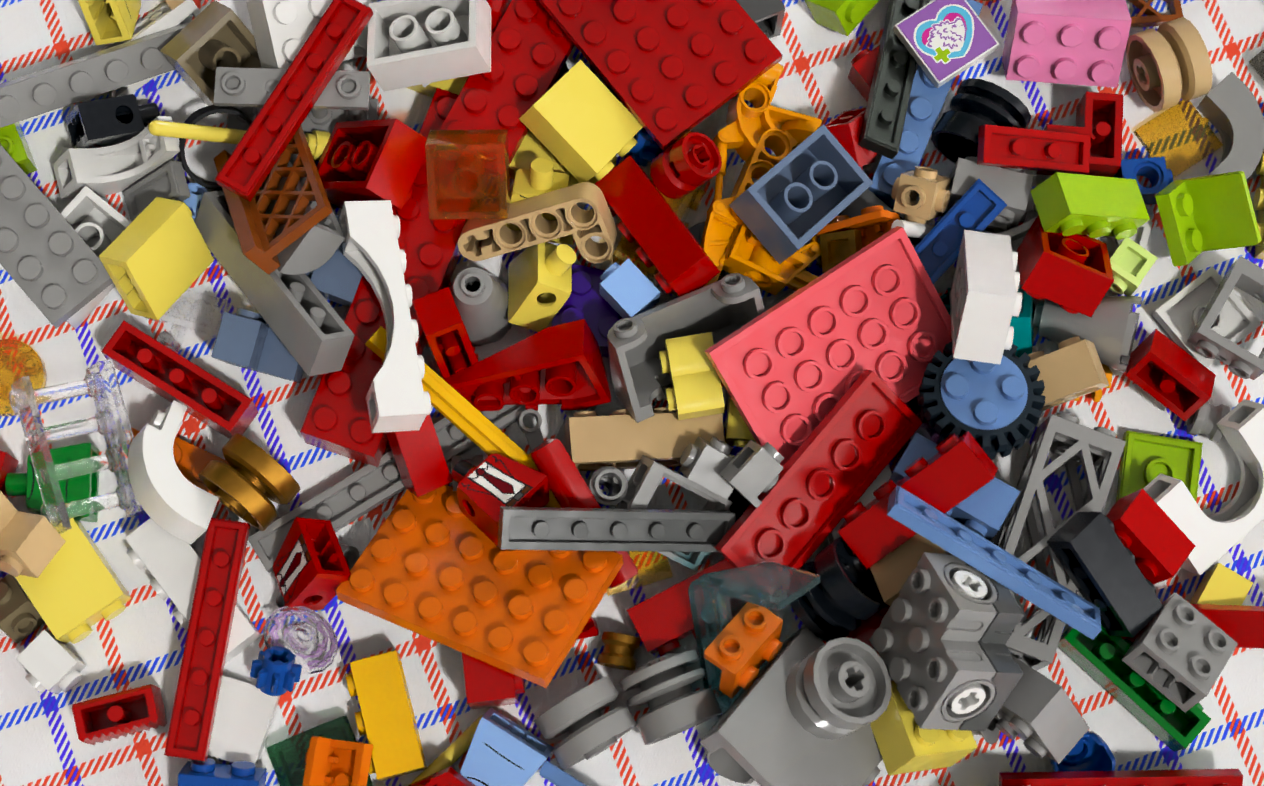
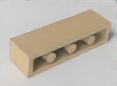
M668 407L653 409L654 416L636 423L627 409L615 410L612 412V415L597 416L595 411H580L574 413V417H568L564 426L566 451L578 471H595L606 466L617 469H635L642 455L666 467L682 466L680 459L685 448L690 443L694 444L698 436L709 442L713 436L725 442L722 413L678 420L676 412L669 411Z

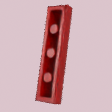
M550 438L529 452L538 470L548 476V487L560 507L601 508L560 439ZM614 551L622 554L623 565L609 588L616 587L638 574V569L627 551Z

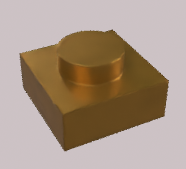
M852 229L820 234L822 273L827 272L862 249L861 231Z

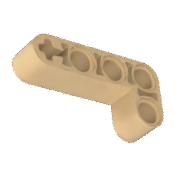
M583 182L474 214L467 219L457 245L460 253L466 259L482 261L572 234L582 257L588 262L597 264L607 261L612 256L617 237V227L601 189L593 183ZM577 203H588L592 206L593 209H581L580 207H578ZM550 213L556 217V220H547L541 214ZM506 224H515L521 230H511L506 226ZM599 236L605 239L606 242L597 243L590 237Z

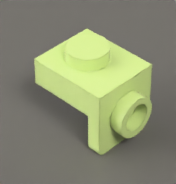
M1129 237L1124 238L1110 257L1114 282L1109 289L1117 294L1124 293L1127 296H1131L1158 257Z

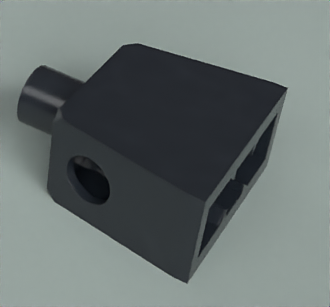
M129 94L77 103L65 118V123L73 148H101L119 144L135 137L151 121L160 116L155 102L138 105L135 95Z

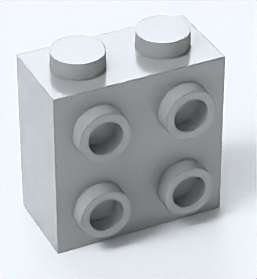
M977 157L958 158L948 177L951 178L949 186L950 201L942 217L975 181L980 179L1007 204L985 230L991 233H999L1015 228L1018 222L1024 223L1027 212H1031L1033 209L1034 201L1030 191L1032 190L1031 185L1034 175L1024 173L1023 169L977 165Z
M1174 592L1162 602L1164 608L1139 632L1122 658V661L1182 711L1186 712L1208 695L1238 643L1179 594Z

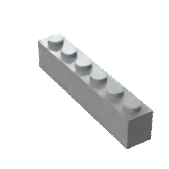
M223 190L204 192L195 224L212 254L308 376L341 371L354 339V333L306 274H283L277 268L268 275L245 257Z

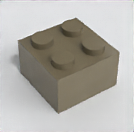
M215 0L160 50L208 106L214 105L216 67L261 68L255 38L231 8Z

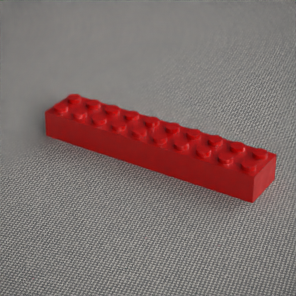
M439 88L436 89L419 132L431 140L427 150L426 163L417 173L412 185V195L408 202L403 206L402 210H393V215H398L400 219L401 231L400 237L397 239L399 249H404L406 253L407 264L406 271L403 274L405 284L411 285L412 301L430 292L439 291L449 286L461 255L457 245L461 231L467 219L477 213L491 177L487 173L433 149L432 142L458 97L457 94ZM362 276L354 300L344 320L355 335L341 371L323 374L300 432L307 444L378 467L388 444V439L385 432L372 433L366 395L373 379L383 366V362L365 343L381 326L386 330V323L380 302L366 278ZM412 303V306L409 308L411 319H416L419 330L418 342L415 343L417 355H422L427 339Z

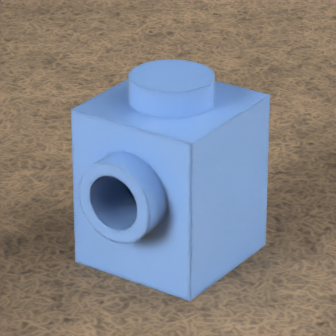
M629 258L621 265L615 262L600 277L602 282L600 283L599 294L623 319L631 318L650 310L660 300L661 292Z

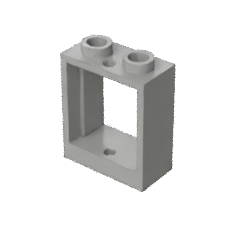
M1240 256L1229 267L1187 342L1194 345L1195 350L1200 355L1209 359L1216 358L1228 365V369L1234 375L1243 379L1250 378L1255 380L1264 373V347L1257 357L1210 329L1235 286L1264 303V269Z
M642 455L628 482V491L625 498L617 503L615 507L621 509H646L663 477L707 499L708 501L703 510H730L733 502ZM658 552L696 572L700 564H704L711 552Z

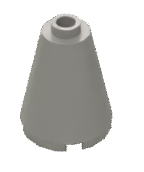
M470 267L462 270L448 287L472 346H481L501 340L512 327V323L508 322V285L500 278L480 268Z
M1105 296L1092 317L1079 312L1077 314L1069 313L1062 309L1059 304L1046 299L1044 305L1037 304L1033 326L1039 327L1038 335L1057 344L1077 336L1081 340L1085 339L1094 342L1102 364L1115 370L1126 372L1128 364L1121 363L1122 356L1128 357V355H1131L1140 313L1132 312L1133 304L1141 305L1142 297Z

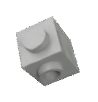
M698 436L694 444L690 443L685 448L680 459V464L682 465L680 471L687 479L728 500L734 488L719 473L735 457V455L731 454L733 447L714 436L710 442Z

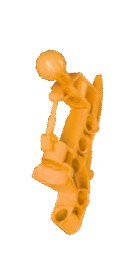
M779 63L731 99L726 119L727 126L722 128L713 139L721 155L722 167L716 175L714 203L707 210V219L701 241V247L720 270V273L724 270L730 274L740 273L748 276L760 289L773 295H777L786 286L797 291L816 279L818 276L805 269L821 255L820 243H818L819 237L815 235L811 238L809 244L801 247L779 264L729 206L754 184L752 178L759 180L822 124L823 120L770 105L778 87L776 86L784 71L783 65ZM744 100L751 102L755 108L749 107ZM765 147L771 149L775 156L770 155ZM727 149H735L745 162L731 196L722 199ZM720 273L716 275L713 279H711L709 282H707L703 287L716 282L719 278Z

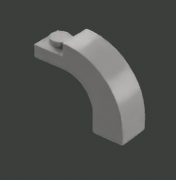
M1231 72L1203 98L1196 108L1215 126L1223 144L1221 162L1207 176L1243 171L1247 180L1256 169L1263 154L1264 118L1260 106L1250 89Z

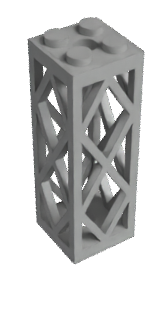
M1057 413V415L1051 414L1034 433L1016 486L1020 493L1006 517L998 546L1014 556L1024 523L1026 522L1031 548L1018 557V559L1027 563L1034 557L1036 569L1049 577L1043 549L1047 547L1055 581L1076 593V585L1047 541L1077 512H1103L1126 441L1116 438L1117 434L1110 429L1103 427L1091 429L1080 425V420L1072 415ZM1049 451L1060 455L1044 468ZM1075 461L1083 465L1087 482L1084 499ZM1065 464L1076 512L1054 529L1043 481ZM1034 494L1045 535L1041 540L1032 506ZM1009 589V591L1015 599L1014 592ZM1040 608L1025 621L1020 622L1014 627L1011 632L1012 635L1005 645L1012 656L1037 671L1052 664L1065 623ZM1042 621L1036 640L1024 636Z

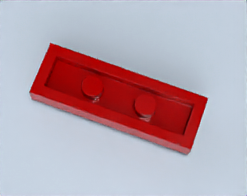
M984 124L979 126L977 165L1088 174L1091 135Z

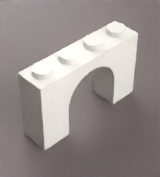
M1243 399L1216 423L1237 455L1241 469L1238 490L1231 502L1222 510L1214 514L1205 515L1182 480L1161 473L1143 488L1195 545V548L1180 568L1197 575H1202L1204 572L1212 569L1217 564L1218 559L1231 547L1241 543L1245 535L1259 522L1264 521V404Z

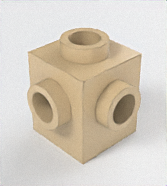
M915 166L914 170L901 173L900 177L895 180L892 188L891 197L895 200L893 211L905 214L904 219L906 221L926 224L927 220L942 216L950 201L949 186L951 178L937 175L938 170L924 166Z

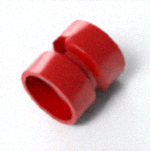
M691 132L652 160L650 175L654 185L663 195L671 199H682L720 172L722 167L721 155L718 147L708 136L699 132Z

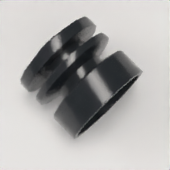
M968 78L962 81L957 95L952 98L950 102L951 111L943 113L931 134V141L944 157L956 164L958 158L977 157L979 126L988 124L1026 128L1030 122L1031 115L1021 100L1008 90L992 82Z
M842 537L837 538L816 555L815 561H809L804 564L785 586L787 598L796 615L814 635L826 642L848 636L849 633L861 625V620L867 621L887 605L882 599L870 567L866 569Z

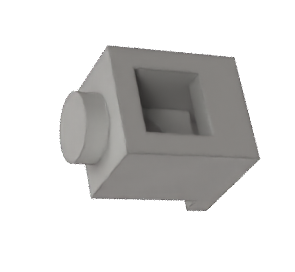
M751 439L719 474L749 503L758 508L762 502L757 497L761 492L769 491L779 479L778 474L784 469L780 464L784 457L768 442L762 447Z

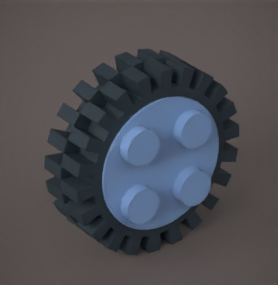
M952 341L946 344L943 353L938 350L933 356L931 363H928L919 388L918 407H922L920 412L922 423L928 421L926 431L931 437L936 433L939 435L937 444L953 433L959 438L969 431L991 460H994L998 452H1000L1003 458L1010 455L1013 447L1016 450L1021 448L1026 438L1029 439L1032 435L1045 404V396H1042L1045 389L1043 380L1037 381L1040 371L1036 365L1031 368L1028 367L1031 358L1026 353L1017 357L1015 353L1018 347L1012 344L1010 350L1004 349L1001 364L953 358Z

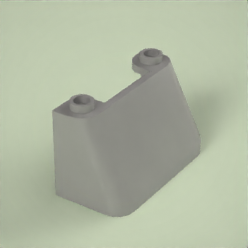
M731 273L719 281L631 318L621 319L609 329L607 339L613 387L617 397L636 423L654 416L652 401L655 398L657 401L664 399L662 387L671 383L670 374H662L659 351L665 350V339L712 332L713 342L716 344L765 312L758 285L748 276L740 273Z

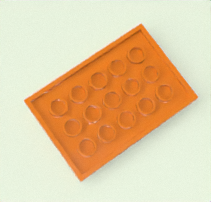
M444 485L418 498L407 489L351 568L350 580L341 582L336 589L338 600L547 688L621 569L623 556L614 551L501 550L461 512L457 491H453V487Z

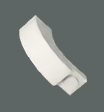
M157 116L154 119L173 122L171 116ZM146 126L135 137L112 146L68 148L53 163L61 199L75 198L85 186L98 196L125 191L169 161H174L173 157L180 152L179 138L152 135L148 130V126Z
M173 400L164 411L158 409L149 424L147 423L132 439L128 454V473L134 494L149 517L171 535L192 545L207 530L219 497L192 484L184 477L175 462L173 453L174 440L187 406Z

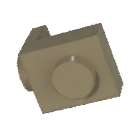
M8 574L0 580V629L15 643H20L45 622L16 578Z

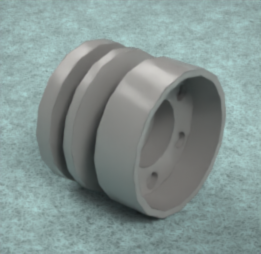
M696 650L669 653L639 666L631 675L619 682L623 692L639 687L642 690L641 693L627 700L629 706L648 704L650 711L636 720L645 745L674 736L722 713L713 689L694 691L691 684L706 674L704 668L685 672L684 668L699 660Z

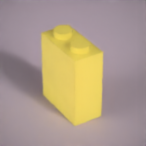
M581 59L519 118L579 183L588 182L593 177L600 181L615 166L610 160L616 154L621 158L638 143L634 136L643 128L630 111Z
M156 197L98 256L130 313L159 320L214 261L202 234L192 218L190 208L179 200Z
M72 517L56 528L57 532L66 542L39 577L34 578L24 575L15 577L56 640L65 644L70 641L72 644H75L89 636L93 631L91 627L103 618L105 621L115 618L126 609L124 604L132 599L82 523Z

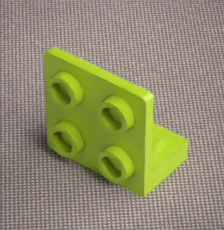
M1243 171L1175 180L1155 195L1174 267L1188 265L1204 251L1254 246L1261 241Z

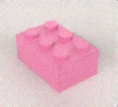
M1012 0L1002 55L1006 80L1117 88L1132 22L1126 0Z

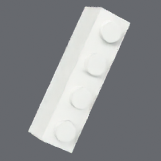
M150 518L125 537V540L131 546L126 553L140 570L146 566L154 577L149 582L163 601L168 597L178 608L172 612L174 617L188 631L202 556L193 544L191 545L171 535ZM237 602L225 664L262 636Z

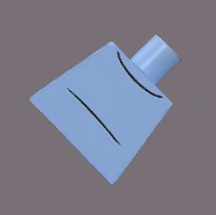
M490 708L478 723L460 774L475 786H524L546 761L554 747L493 708Z

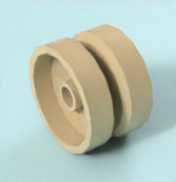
M1181 17L1160 24L1157 31L1151 28L1129 36L1126 45L1128 70L1139 97L1149 109L1154 112L1162 111L1176 106L1180 99L1187 101L1208 94L1212 87L1213 77L1211 61L1206 45L1191 21Z

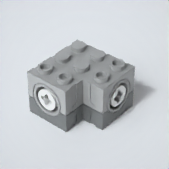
M924 552L918 561L916 569L909 575L899 592L898 598L893 601L883 617L880 627L875 630L869 641L885 662L891 679L895 681L897 690L908 709L915 716L914 719L920 729L985 731L1024 674L1019 665L1012 659V654L1005 644L1012 635V630L1020 623L1025 614L1007 587L954 555Z

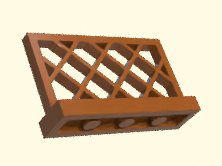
M302 126L299 127L268 174L269 178L263 190H258L251 202L222 187L243 255L268 275L281 266L277 254L333 212ZM223 150L213 158L218 174L231 155L226 150ZM292 154H298L293 167H287ZM288 177L282 191L276 190L281 178ZM307 177L301 191H295L300 178ZM271 200H277L272 213L265 214ZM290 200L296 201L291 214L284 215ZM309 201H316L317 206L306 215H303ZM279 224H286L282 233L273 239Z

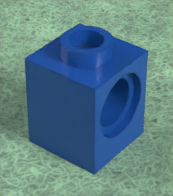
M1165 156L1121 160V167L1113 176L1115 178L1136 179L1145 205L1157 204L1155 195L1173 181L1171 169L1166 168ZM1137 176L1146 177L1150 181L1151 187L1147 188L1140 185L1137 181Z

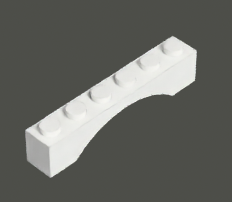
M391 200L345 201L338 219L345 236L342 242L343 255L360 270L370 283L380 302L386 323L387 345L384 363L373 379L366 395L372 433L420 430L426 415H430L431 398L428 391H423L422 379L425 374V364L423 356L417 355L415 344L418 342L419 337L418 323L416 319H411L409 308L412 306V288L410 284H405L403 274L406 271V253L404 249H399L397 239L400 237L401 231L400 219L398 215H393Z

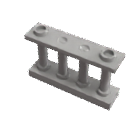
M216 67L214 105L234 107L254 121L287 69ZM337 70L301 124L304 134L312 133L313 130L327 131L331 134L336 122L378 120L379 101L378 99H369L370 71ZM228 113L227 128L248 130L250 126L244 119Z

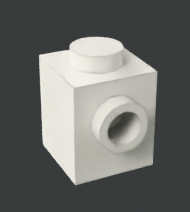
M45 629L15 658L29 672L25 677L27 681L41 693L46 689L55 694H59L61 691L65 693L70 691L81 680L82 675L80 672L86 667L63 642L56 640L52 632Z

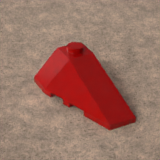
M585 319L547 327L444 379L479 411H500L504 405H525V410H538L539 404H561V410H577L611 402V394L599 344Z

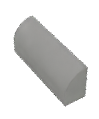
M292 154L287 167H293L298 154ZM267 176L259 190H263L269 176ZM288 177L281 178L276 190L282 191ZM307 177L300 178L295 191H301ZM271 200L265 214L272 213L277 200ZM290 200L284 215L291 214L296 201ZM309 201L303 215H306L315 208L317 202ZM334 212L277 254L281 265L278 267L280 273L288 275L305 274L318 269L333 256L345 239ZM279 224L273 239L282 233L286 224Z

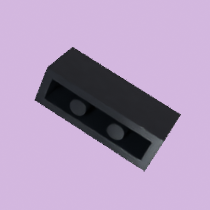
M1077 512L1047 541L1084 599L1100 608L1101 624L1109 636L1134 638L1164 608L1156 595L1154 585L1144 577L1135 563V556L1123 545L1115 533L1114 524L1102 512Z

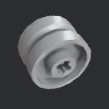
M846 637L828 641L816 651L803 657L791 668L786 681V698L793 717L804 730L818 738L830 740L848 736L861 727L877 720L887 710L892 695L891 677L883 659L872 647L864 642Z
M609 676L603 677L575 692L534 720L544 739H554L568 731L571 734L555 745L553 754L563 770L584 759L589 760L618 742V738L637 726L627 707H617L604 715L601 713L602 710L616 701L619 694Z

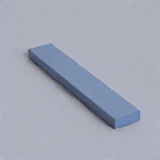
M896 486L890 494L887 515L1090 639L1094 640L1101 631L1099 607L902 487Z

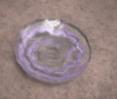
M284 606L276 609L266 620L263 629L265 645L267 648L280 646L289 649L296 655L294 664L302 665L301 673L314 674L322 672L334 662L338 652L337 636L330 623L319 613L304 606Z

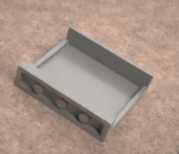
M806 626L787 637L776 658L770 663L766 662L759 671L754 683L747 690H743L700 741L701 745L710 754L723 747L760 786H867L880 773V769L877 766L882 761V756L870 724L861 727L848 736L830 740L818 738L804 730L793 717L786 698V681L790 670L803 657L825 644Z

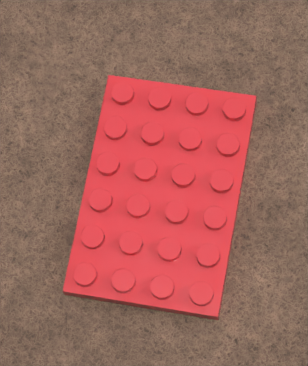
M896 226L704 352L756 443L762 447L767 442L784 457V460L780 463L784 466L865 369L872 370L904 403L919 395V388L928 363H931L933 356L938 350L943 353L945 345L952 341L951 317L904 228Z

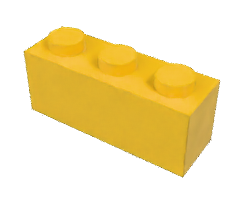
M394 650L350 662L352 672L346 674V681L350 696H358L361 711L355 712L357 728L360 736L367 734L368 743L373 745L369 774L376 773L377 780L384 781L425 770L427 765L400 654Z

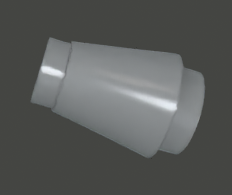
M606 466L593 473L589 482V488L598 504L615 505L625 498L628 491V482L625 475L619 469ZM599 485H604L608 488V496L603 494V490L599 488Z

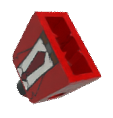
M497 453L490 454L477 467L466 460H461L454 466L451 473L452 480L458 483L456 488L461 512L496 545H498L500 506L544 507L550 501L547 475Z
M296 517L273 563V571L281 590L276 598V604L281 610L288 608L321 610L337 595L336 589L341 582L350 580L351 572L331 521Z

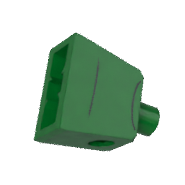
M82 443L31 453L28 455L27 473H7L5 479L7 496H26V507L35 514L66 519L73 517L79 521L98 522L100 450L92 443Z

